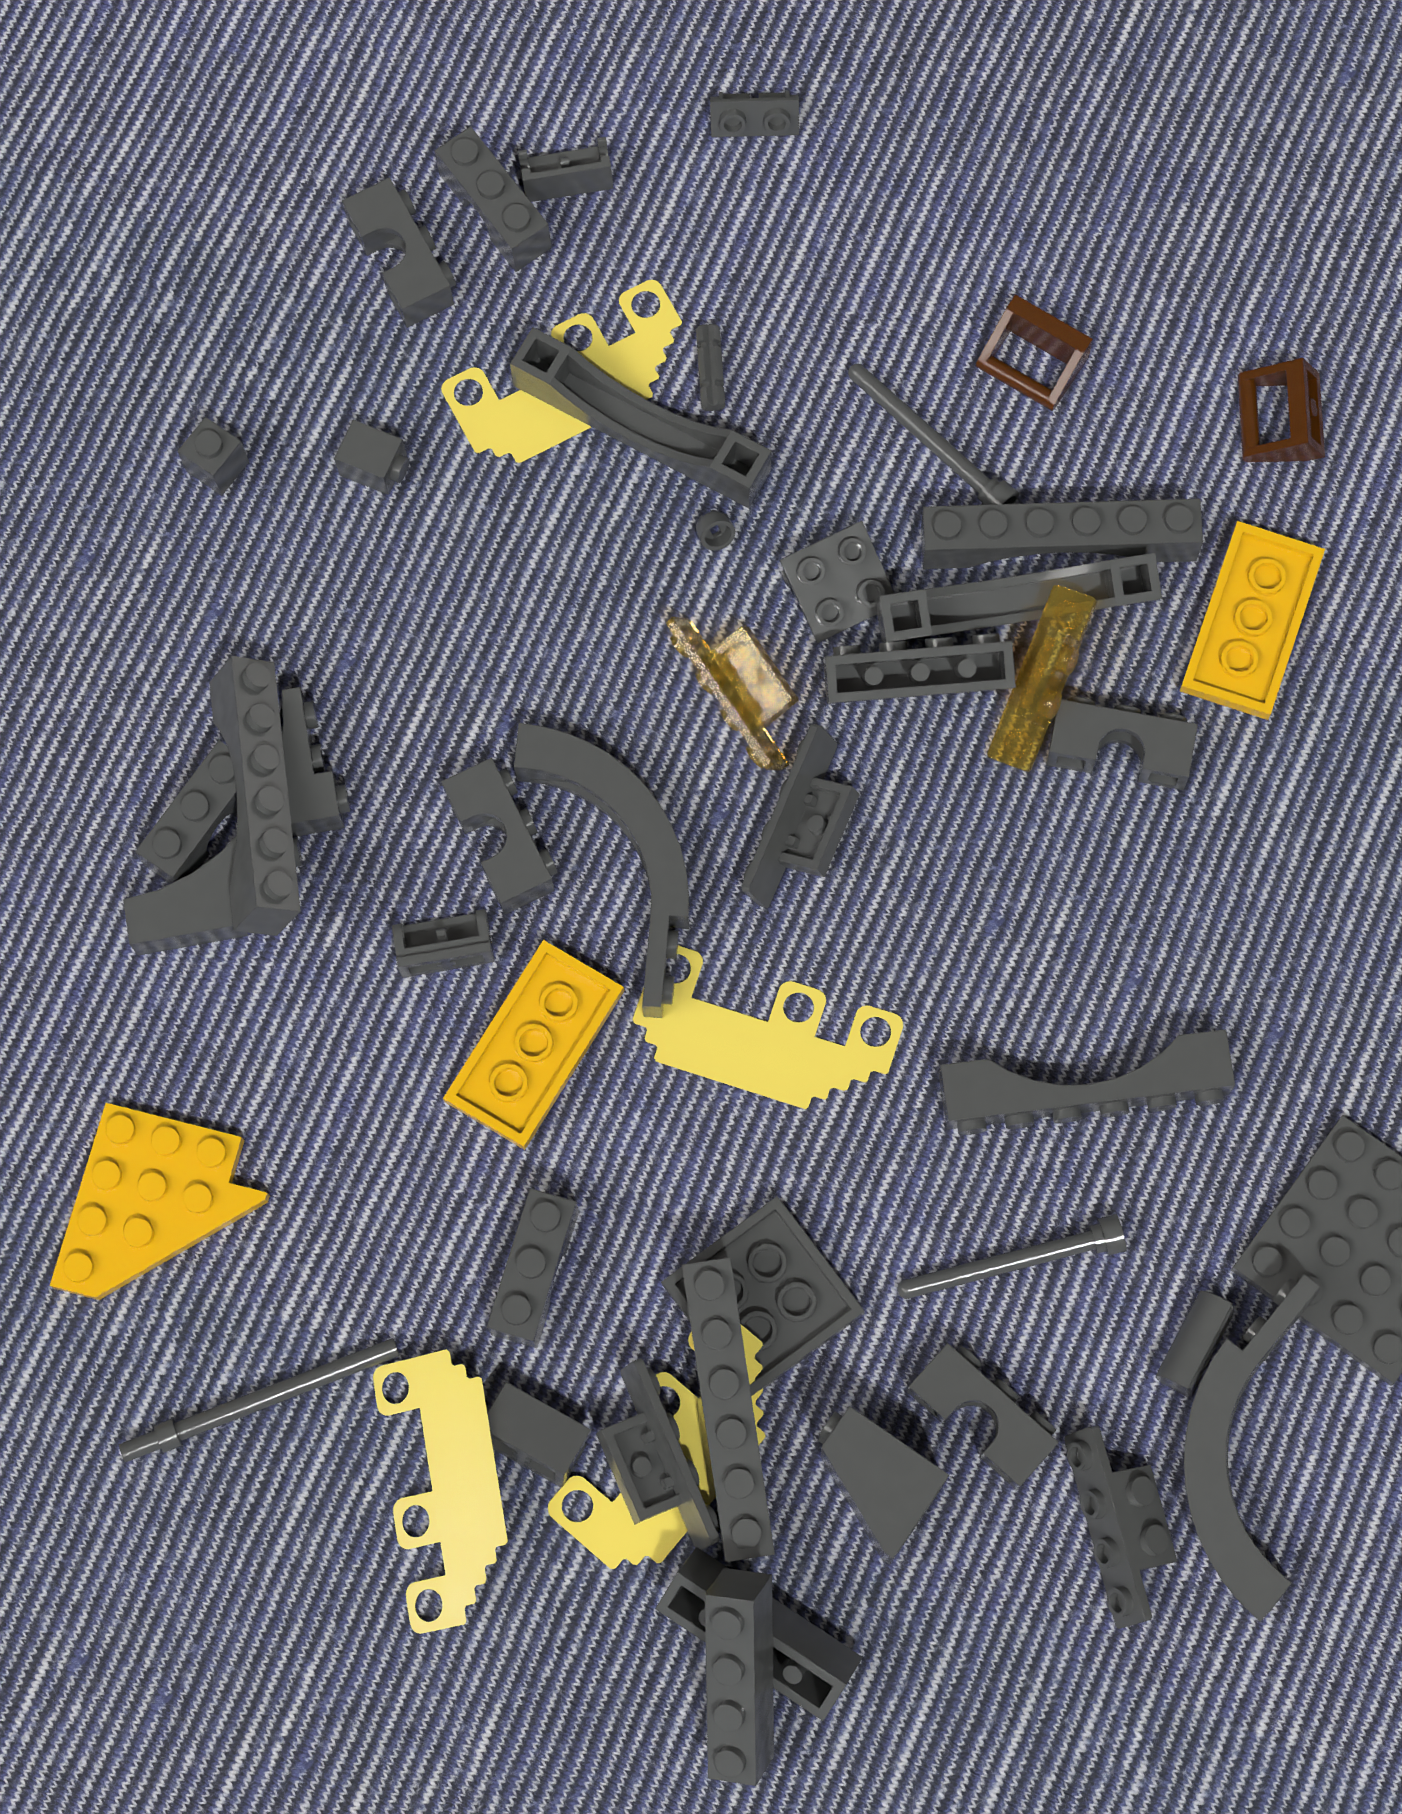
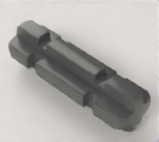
M702 324L696 328L701 408L704 411H720L725 407L720 327L716 324Z

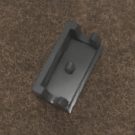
M606 137L597 138V147L528 157L527 149L518 151L524 191L530 202L613 189L612 170Z
M485 909L476 910L474 914L404 926L401 923L392 925L397 967L402 978L495 962L488 916Z
M507 1382L487 1413L493 1450L559 1487L564 1486L587 1445L585 1442L591 1433V1429Z

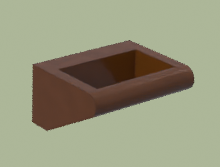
M1015 294L991 334L975 367L1053 411L1088 360L1093 339ZM1010 332L1067 364L1053 390L994 357Z
M1304 358L1244 371L1237 375L1242 459L1244 462L1311 461L1325 457L1320 373ZM1256 386H1287L1290 438L1260 445Z

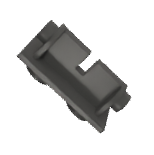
M785 90L783 93H759V98H750V93L723 94V92H719V96H710L711 137L799 135L798 94L790 95V90Z

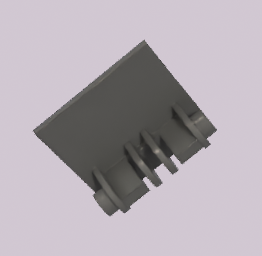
M862 520L780 559L784 569L781 571L783 580L788 588L792 587L816 643L877 615L875 599L879 596L895 594Z

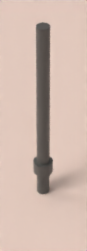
M391 1338L175 1422L172 1418L154 1425V1431L119 1444L121 1455L126 1463L159 1449H162L165 1453L183 1446L182 1440L400 1356L396 1343Z

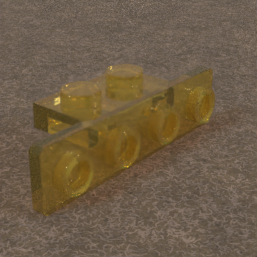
M1060 585L1053 586L1015 681L1016 688L1012 689L987 753L989 758L1025 772L1031 771L1050 721L1059 710L1062 700L1061 693L1067 678L1077 664L1079 648L1097 604V600L1092 596Z
M671 617L666 622V625L673 634L670 637L673 646L682 656L690 658L698 670L695 676L699 684L709 694H714L723 708L720 712L725 722L733 730L740 731L748 743L746 751L749 757L760 768L780 771L785 769L789 762L765 728L797 703L799 699L751 629L741 626L716 648L711 650L691 620Z

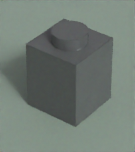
M207 417L200 422L177 451L186 472L221 496L249 463L242 442Z
M352 420L334 457L340 476L387 495L390 494L395 482L401 483L410 462L403 439L356 420Z

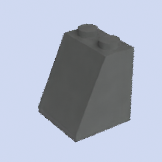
M849 1406L843 1416L835 1411L820 1432L818 1441L823 1444L820 1457L880 1558L890 1565L944 1486L949 1474Z

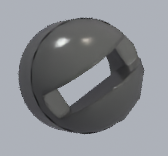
M710 510L711 512L699 517L696 523L697 536L706 549L713 551L721 550L733 541L736 533L730 518L722 511ZM718 525L720 531L712 535L710 529Z

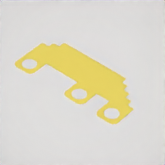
M647 280L620 295L619 304L635 333L610 346L607 344L593 317L586 313L578 314L556 325L551 331V337L564 343V334L569 327L574 325L587 327L592 333V342L587 349L577 352L608 377L646 400L653 397L649 384L659 379L655 367L665 362L667 358L663 348L674 342L670 332L682 324L663 287L656 280ZM643 291L654 293L660 300L659 311L654 316L648 318L636 315L631 306L634 296ZM476 367L469 368L447 379L441 387L447 403L476 453L492 449L497 457L510 453L517 463H521L591 428V426L522 390L499 400L484 372ZM465 379L477 381L483 389L480 401L471 406L460 404L454 397L456 385Z
M679 945L677 954L683 955L688 959L691 971L686 980L681 983H674L673 1004H664L662 1018L644 1017L642 1009L643 987L632 1019L635 1024L646 1027L645 1041L657 1046L654 1056L656 1062L803 1109L809 1107L812 1097L823 1100L827 1099L832 1088L842 1091L848 1090L850 1081L853 1079L865 1083L869 1079L870 1072L876 1071L887 1074L903 1029V1021L897 1014L872 1006H862L856 1012L845 1046L817 1038L815 1035L826 1004V997L818 989L792 981L785 982L780 986L768 1022L691 998L703 965V958L697 951ZM804 993L813 1001L814 1011L808 1020L793 1022L786 1017L783 1005L786 998L791 994ZM872 1017L884 1019L891 1028L890 1039L879 1047L866 1044L860 1034L862 1024Z
M741 1325L749 1384L751 1385L763 1369L762 1365L755 1359V1355L762 1348L763 1343ZM691 1332L688 1337V1343L691 1349L694 1350ZM660 1372L656 1374L660 1387L667 1386L674 1389L680 1398L679 1409L673 1415L680 1433L678 1442L685 1458L690 1459L695 1465L699 1475L698 1489L704 1503L710 1505L715 1499L716 1494L702 1399L694 1395L671 1374ZM763 1388L751 1396L758 1445L766 1437L765 1433L757 1427V1422L764 1415L763 1411L756 1405V1400L763 1393ZM582 1476L570 1477L548 1504L549 1515L610 1569H615L623 1559L629 1560L633 1565H638L645 1556H649L656 1563H661L687 1532L678 1507L634 1525L621 1493L611 1502ZM574 1490L586 1492L593 1501V1511L590 1517L582 1522L570 1521L562 1511L564 1497Z
M446 1349L382 1365L373 1374L377 1408L382 1415L389 1416L420 1408L432 1491L401 1498L396 1501L393 1507L397 1540L402 1548L412 1549L438 1542L441 1543L445 1575L413 1582L406 1590L410 1625L413 1631L419 1634L460 1626L466 1623L465 1607L475 1604V1587L485 1584L487 1580L485 1573L486 1565L496 1563V1547L506 1545L508 1542L482 1378L478 1376L469 1379L465 1366L463 1364L454 1366L451 1361L450 1352ZM393 1372L403 1374L409 1384L407 1397L398 1404L388 1402L382 1391L385 1378ZM413 1505L423 1507L429 1515V1527L425 1534L420 1537L408 1535L403 1527V1515ZM426 1589L436 1591L442 1600L441 1614L436 1620L431 1622L422 1620L415 1608L418 1595Z

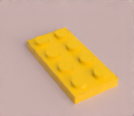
M1237 521L1180 692L1268 720L1325 549Z
M543 940L443 1097L444 1102L525 1150L624 993V987Z

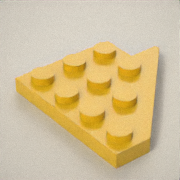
M105 1103L50 1286L57 1290L100 1300L268 1203L270 1195L267 1192L232 1184L245 1140L240 1136Z

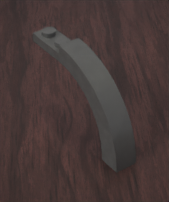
M519 723L514 762L517 781L559 788L593 804L623 831L640 857L651 891V915L642 1009L644 1017L662 1018L664 1004L672 1005L675 977L666 976L668 958L676 959L678 951L679 931L670 929H689L690 917L687 872L681 847L673 827L661 805L645 784L612 755L590 742L566 732L544 726Z
M1305 1274L1298 1283L1290 1278L1273 1298V1301L1279 1306L1267 1321L1259 1316L1242 1337L1248 1343L1243 1351L1229 1339L1225 1340L1213 1357L1199 1384L1186 1430L1184 1450L1185 1487L1197 1535L1209 1561L1223 1583L1236 1599L1260 1622L1264 1620L1292 1585V1582L1280 1573L1257 1548L1238 1513L1229 1478V1436L1237 1406L1249 1381L1321 1291L1320 1286Z

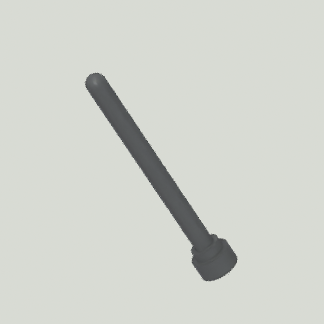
M853 364L849 368V378L978 492L977 498L982 502L981 505L1014 504L1016 502L1019 492L1006 480L1000 482L996 478L992 480L988 478L863 365Z
M1113 1214L1098 1218V1224L1089 1226L1090 1231L902 1280L898 1284L897 1292L902 1298L910 1299L1095 1250L1097 1254L1106 1252L1107 1256L1127 1251L1126 1241L1118 1215Z

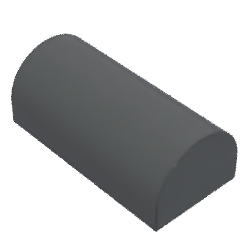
M1203 1290L1199 1291L1155 1376L1158 1381L1187 1398L1189 1395H1193L1233 1318V1303L1213 1293Z

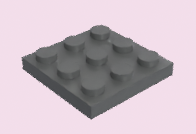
M778 1196L686 1263L731 1258L740 1324L763 1343L762 1348L755 1355V1359L762 1365L763 1369L756 1376L755 1382L750 1385L751 1396L762 1388L765 1389L865 1313ZM680 1267L664 1279L661 1284L690 1322L683 1270Z

